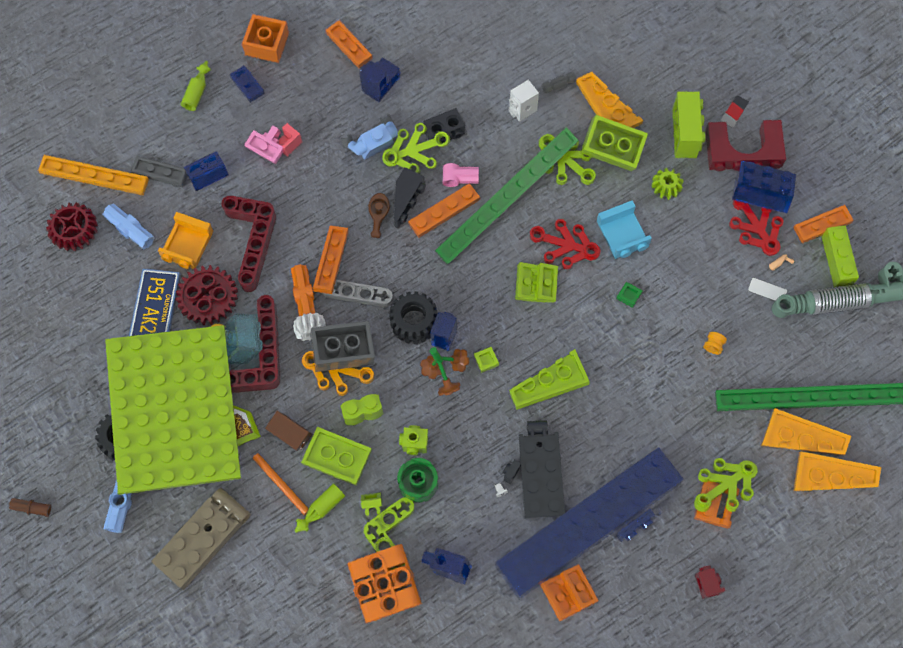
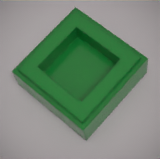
M626 281L616 299L633 308L643 290Z

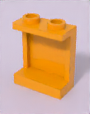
M176 212L173 217L175 225L164 247H159L158 252L161 259L165 262H175L182 268L194 269L197 267L214 231L210 223Z

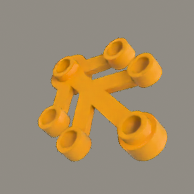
M313 351L306 352L302 357L303 366L313 371L318 380V387L321 390H327L330 387L329 380L323 376L321 371L315 372L314 363H308L313 358ZM363 367L360 370L354 368L328 370L336 385V391L340 396L348 393V387L343 383L338 372L359 378L363 384H369L374 380V372L369 367ZM365 374L370 375V378L364 379L363 376ZM326 381V386L323 387L320 385L321 382ZM345 387L346 389L345 391L340 392L339 388Z

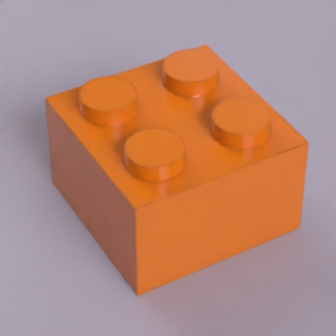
M252 14L242 42L245 55L279 63L289 35L287 22Z

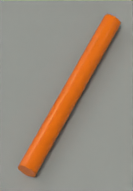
M259 453L255 454L253 460L304 516L307 515L309 508Z

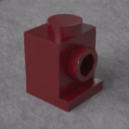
M711 565L699 568L700 572L695 575L702 599L721 595L726 591L725 587L720 588V575L718 572L715 573Z

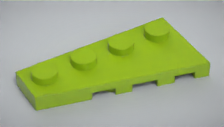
M574 349L566 357L556 360L555 364L547 369H542L539 371V374L532 378L529 377L510 389L509 392L515 408L518 410L587 386L590 381Z

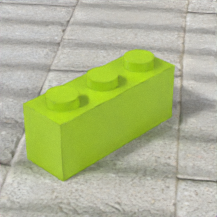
M846 225L829 227L822 235V241L834 288L854 285L859 275Z

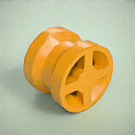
M709 332L707 336L708 341L704 343L703 348L712 354L720 355L723 351L722 346L726 343L727 338L720 333Z

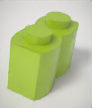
M377 394L366 395L360 400H348L340 405L345 424L350 426L357 425L364 420H375L383 415L382 405Z

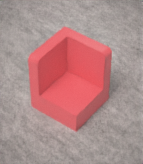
M286 123L282 127L284 135L279 139L278 144L283 147V154L288 156L302 143L300 133Z

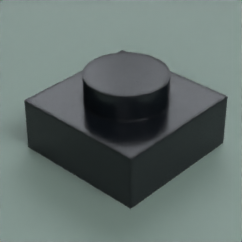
M514 459L512 464L508 463L502 473L505 474L504 481L508 484L512 483L520 470V462Z

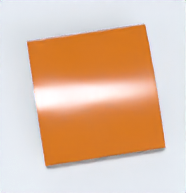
M579 564L540 584L559 622L599 601Z

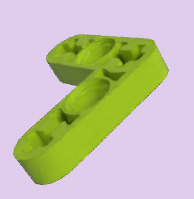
M403 497L366 523L363 529L364 535L376 552L380 551L379 545L382 542H388L390 547L395 546L386 533L413 514L415 509L412 500ZM402 503L410 504L409 511H401L400 515L402 517L398 518L397 513L393 509L396 508L398 512L402 509ZM385 515H394V522L386 524L383 521ZM371 526L372 528H378L376 532L379 537H381V535H384V537L378 539L375 544L373 543V541L376 540L375 536L373 534L368 535V533L370 532L369 527Z

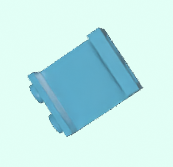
M633 200L598 213L597 223L615 259L619 257L626 258L632 252L637 250L640 252L647 249L652 239L650 235L645 236L634 214L636 206Z

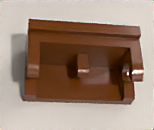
M276 411L265 427L266 430L296 451L302 450L313 435L280 411Z

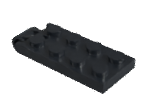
M547 420L527 421L528 436L519 434L525 518L565 516L559 433L548 434ZM537 443H541L542 447H537Z

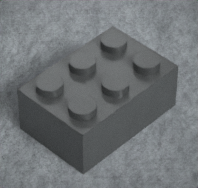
M369 321L311 328L310 337L315 372L374 364L375 355Z

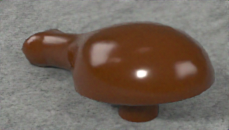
M383 193L373 195L368 205L369 213L373 219V230L370 233L372 238L381 237V222L387 216L390 209L389 200Z

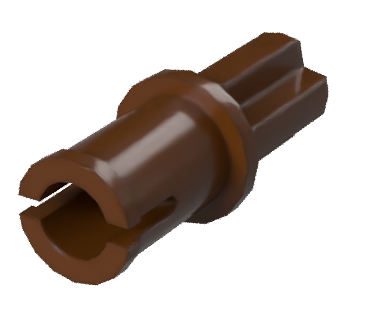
M12 498L9 503V509L25 512L27 515L36 514L49 517L52 507L50 504L34 502L33 499L28 501Z

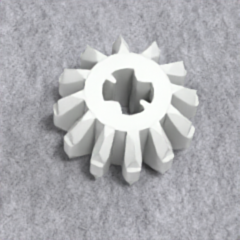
M309 313L298 316L294 321L293 327L298 339L311 341V328L326 326L323 315Z

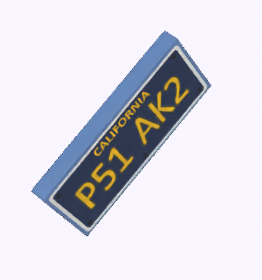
M142 269L129 336L170 332L177 297L176 291L178 290V283L181 277L180 272Z

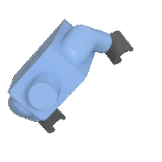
M387 114V117L380 118L382 124L360 135L357 142L353 141L351 134H348L347 138H341L344 148H349L355 154L362 155L365 160L394 145L392 138L398 135V130L390 115Z

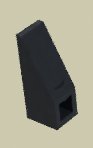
M404 167L396 181L394 209L396 228H399L401 223L404 224L408 218L407 213L410 208L413 209L417 203L416 198L424 192L426 187L424 176Z

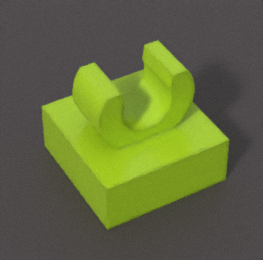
M381 492L361 495L362 509H365L366 516H369L370 508H375L377 515L380 514V506H382Z

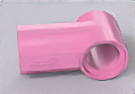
M454 163L443 165L444 186L455 187L459 184H479V167H459V165Z

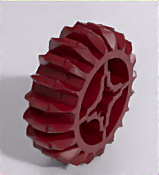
M69 202L67 207L61 204L62 209L60 210L55 208L56 213L50 214L51 220H47L49 226L46 227L48 237L54 245H57L59 249L64 248L66 251L72 248L76 252L77 247L83 249L85 243L90 245L89 239L95 240L93 234L97 233L96 227H98V223L91 209H87L84 204L80 206L77 202L74 206ZM85 218L86 222L83 229L81 225L83 224L82 220ZM62 225V226H63V229L61 230V231H62V234L59 235V229H60V226Z

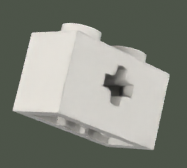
M529 80L510 91L509 112L519 122L537 112L539 92Z

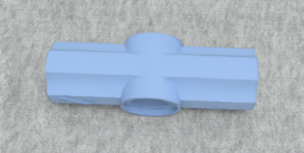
M114 203L105 208L102 215L125 238H130L143 250L153 244L154 236L144 229L132 215H127Z
M117 480L114 491L109 497L110 506L104 530L122 533L127 511L132 505V493L119 495ZM124 497L123 504L117 506V500Z

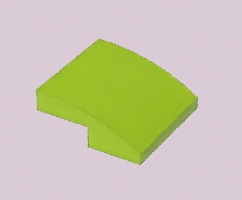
M519 262L515 299L530 302H556L558 266L545 263L534 265Z

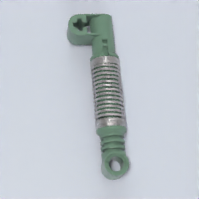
M889 262L879 271L878 279L880 284L876 285L863 283L845 287L839 286L838 288L810 290L805 294L793 296L783 294L772 304V312L775 316L784 318L788 315L804 312L814 315L832 311L868 308L877 303L903 300V268L897 262ZM780 303H784L787 309L781 308Z

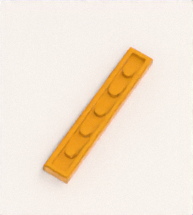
M48 155L43 156L38 169L40 174L143 196L149 181L147 176Z

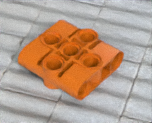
M403 544L347 563L354 584V594L359 600L366 623L422 604L414 581V573L410 569ZM380 558L382 566L377 570L374 567V561ZM405 564V566L391 570L392 568ZM402 571L408 574V578L404 583L399 579ZM370 577V578H368V579H365V580H362V581H360V582H357L358 580H361V579ZM383 578H386L389 583L386 589H382L380 586V581ZM412 584V587L398 591V589ZM364 585L369 587L367 596H363L361 593V588ZM377 597V599L364 603V601ZM389 598H393L395 601L393 609H389L386 605Z

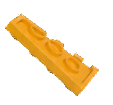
M593 72L576 79V84L596 115L632 128L643 124V119L639 116L637 117L628 105H624L615 93L613 94L608 89V86Z
M774 408L761 446L845 455L851 436Z
M801 451L799 452L793 491L879 487L881 467Z

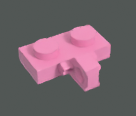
M275 126L271 127L268 134L265 132L263 135L253 130L244 144L247 149L274 164L278 162L284 152L283 147L278 144V137L281 131Z

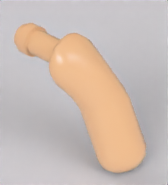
M784 254L772 262L769 268L775 270L783 264L784 260L791 264L794 263V260Z

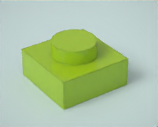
M492 347L474 353V358L481 373L499 366Z

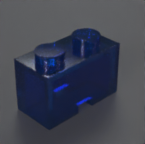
M438 312L430 332L432 346L450 351L457 333V318L453 314Z

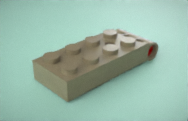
M219 488L151 562L179 588L184 590L250 518L251 513L224 489ZM212 526V530L207 532L206 529Z

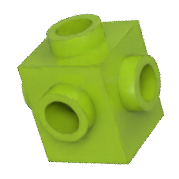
M410 425L409 428L404 427V433H400L399 445H402L403 452H406L408 455L427 453L428 429H421L420 426Z

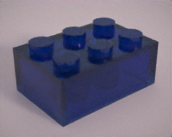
M741 160L735 178L732 200L788 213L794 197L796 174Z

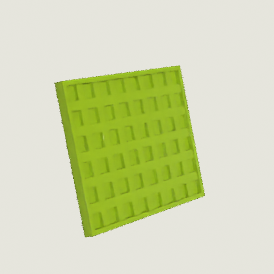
M224 325L105 339L118 494L241 479Z

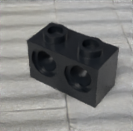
M457 108L423 121L427 128L425 133L428 140L434 139L436 135L433 133L434 131L445 132L449 135L450 140L459 139L465 134V124ZM442 137L440 139L441 143H444L446 141L445 137Z

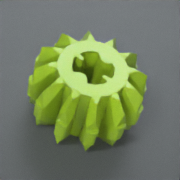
M667 167L664 169V172L661 170L657 171V175L653 176L651 185L655 189L654 193H660L661 199L664 196L668 200L671 199V196L676 198L678 192L680 193L683 189V179H680V173L675 174L674 169L668 171Z

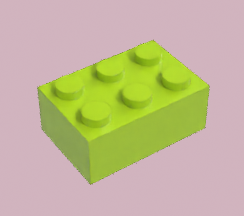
M677 92L672 109L675 158H697L699 151H702V143L705 142V131H702L704 115H701L703 99H700V92Z
M595 115L591 120L580 153L633 171L637 168L648 133Z

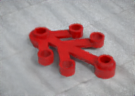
M745 194L736 195L733 200L734 208L743 210L751 224L742 222L739 217H733L730 220L729 226L735 230L741 229L758 234L761 238H752L750 233L743 232L739 237L740 243L760 247L764 254L768 256L776 255L781 248L777 236L779 229L784 223L783 218L775 216L772 219V230L769 236L765 229L769 214L774 208L773 203L770 201L763 203L759 221L748 205L749 198ZM736 221L738 225H734L732 222ZM746 236L748 240H744L742 237ZM768 244L774 245V248L769 247Z
M563 219L556 220L555 229L561 232L564 239L545 234L544 229L540 226H534L530 230V239L533 242L539 243L544 241L561 246L552 252L548 251L544 254V262L547 264H552L556 258L573 250L580 253L572 257L563 258L562 267L566 270L571 269L573 264L583 259L593 261L600 256V247L596 243L589 241L581 224H576L572 232L574 236L579 237L582 244L574 241L566 227V221ZM562 223L564 226L558 227L557 224ZM575 229H581V232L578 233ZM539 234L541 237L536 238L534 235ZM592 250L594 254H589L587 251ZM552 256L553 259L548 260L546 257ZM569 261L571 264L565 265L564 262Z

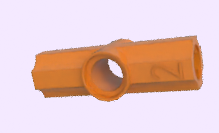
M295 265L291 268V274L294 284L293 294L298 306L299 316L309 313L314 314L316 313L313 301L315 298L307 266Z

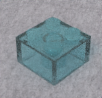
M235 313L224 325L228 363L248 364L262 350V340H260L259 335L261 325L256 314Z

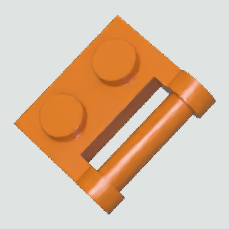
M703 482L700 494H707L717 487L719 483ZM720 494L711 501L710 508L707 511L701 512L696 509L694 519L730 529L732 512L728 511L725 506L722 519L717 518L722 494Z

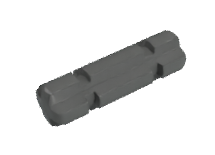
M570 72L566 76L562 75L552 79L551 82L542 83L544 93L551 92V89L556 90L566 86L567 83L575 82V74Z

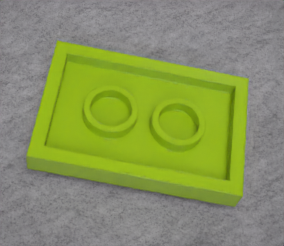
M317 427L301 463L357 486L372 448Z

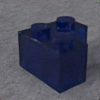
M383 57L376 63L370 60L359 72L362 92L380 102L400 79V68Z

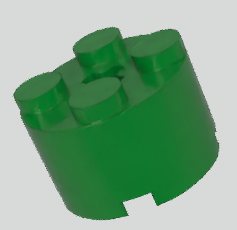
M413 458L400 467L397 480L401 494L416 503L429 501L438 489V475L432 463L423 458ZM418 477H420L421 481H419V483H415V480H417Z

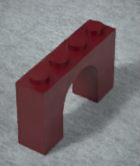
M781 120L762 121L759 129L761 149L751 154L741 153L731 146L728 139L727 122H708L705 135L709 170L723 171L725 169H733L739 171L743 169L782 168L786 161V152Z

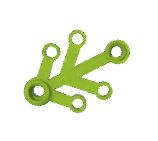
M417 123L406 149L400 150L403 141L407 140L410 136L408 130L400 129L393 147L385 150L383 153V162L390 167L399 165L410 170L413 166H416V173H419V165L415 163L410 164L401 159L410 156L424 163L427 168L434 169L437 166V161L418 152L435 146L446 147L450 143V137L445 132H438L434 139L417 144L420 136L427 130L423 123ZM422 125L423 131L419 132L418 127ZM405 131L406 136L402 138L401 133ZM442 137L446 138V141L444 143L440 142V139ZM393 154L395 158L393 161H390L389 157ZM430 160H433L434 165L430 167L428 163Z
M551 134L543 135L539 139L540 149L542 150L546 147L545 143H550L555 137ZM579 141L570 150H576L579 146ZM567 151L558 160L556 182L559 185L566 184V164L580 176L583 184H592L596 177L594 170L590 168L583 169L572 159L581 158L583 161L588 162L592 157H585L584 154L580 153L581 151ZM554 165L545 173H552L554 170ZM559 177H564L565 180H559Z
M722 458L715 459L713 469L717 472H722L723 470L736 472L732 476L714 474L706 468L699 471L698 479L701 482L711 481L721 484L707 494L703 493L696 496L694 507L698 511H707L710 508L711 501L727 489L728 500L725 505L726 509L731 512L736 511L739 506V501L736 499L737 482L743 479V489L740 493L741 498L745 501H750L754 495V491L751 489V479L757 475L758 469L751 461L745 460L739 464L726 463ZM744 492H748L750 496H746ZM729 503H734L735 507L730 506Z

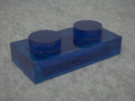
M245 65L229 74L230 78L250 103L265 94L264 89Z
M648 509L621 529L616 537L620 542L625 539L630 541L637 535L636 531L641 527L646 529L653 523L652 519L655 514L651 509Z

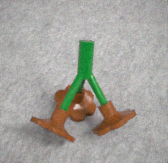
M435 347L431 348V355L420 363L422 367L421 373L430 379H436L438 375H442L444 386L439 388L438 395H451L453 392L460 390L461 384L460 382L453 383L450 381V378H447L442 365L443 361H450L454 371L464 372L469 364L467 351L465 349H455L451 357H444L440 355Z

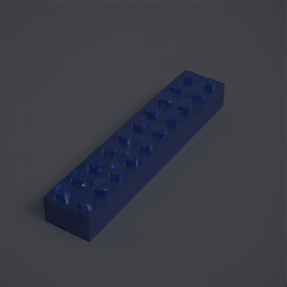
M658 447L495 563V567L520 600L542 582L548 580L678 487L684 479Z

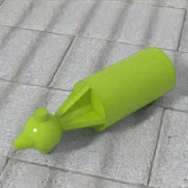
M208 61L197 67L199 73L190 79L181 101V106L187 110L195 111L206 86L205 74L211 71V68L208 67Z
M334 483L310 505L305 519L298 518L296 520L297 527L294 530L295 533L300 531L307 532L309 530V523L325 517L345 497L344 493Z

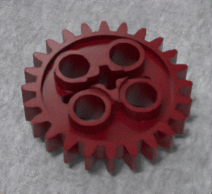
M209 265L208 270H205L204 266L201 267V271L194 268V274L187 272L188 279L182 277L184 284L178 283L181 290L176 291V294L179 296L176 298V301L180 303L177 306L179 310H182L183 316L187 315V319L189 321L193 319L195 324L201 320L202 325H205L206 321L213 325L214 319L220 323L221 316L226 319L225 313H232L230 306L236 307V303L233 301L238 300L236 283L234 280L232 281L231 275H227L226 270L220 272L218 266L215 270H213L211 265ZM207 281H213L210 285H205ZM198 292L196 296L190 297L191 293ZM219 294H224L222 298H216ZM209 305L208 309L201 310L203 306Z

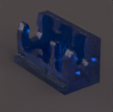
M217 151L184 166L196 191L229 175Z

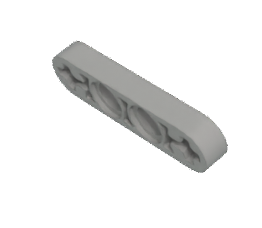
M336 280L332 294L322 293L327 298L379 307H388L393 302L392 292L387 288ZM337 286H339V294L336 292ZM350 287L353 291L350 295H344L342 290ZM368 290L371 292V296L364 299L360 296L361 292ZM374 292H377L376 300H374ZM387 294L385 301H382L381 297Z

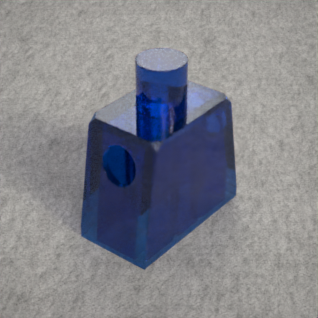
M436 548L435 553L425 551L422 557V563L430 565V569L435 574L464 585L466 584L472 565L465 556Z

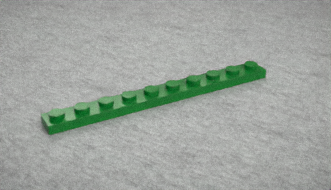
M566 127L445 240L435 252L446 264H449L579 140Z
M903 383L716 390L715 398L717 411L903 404Z

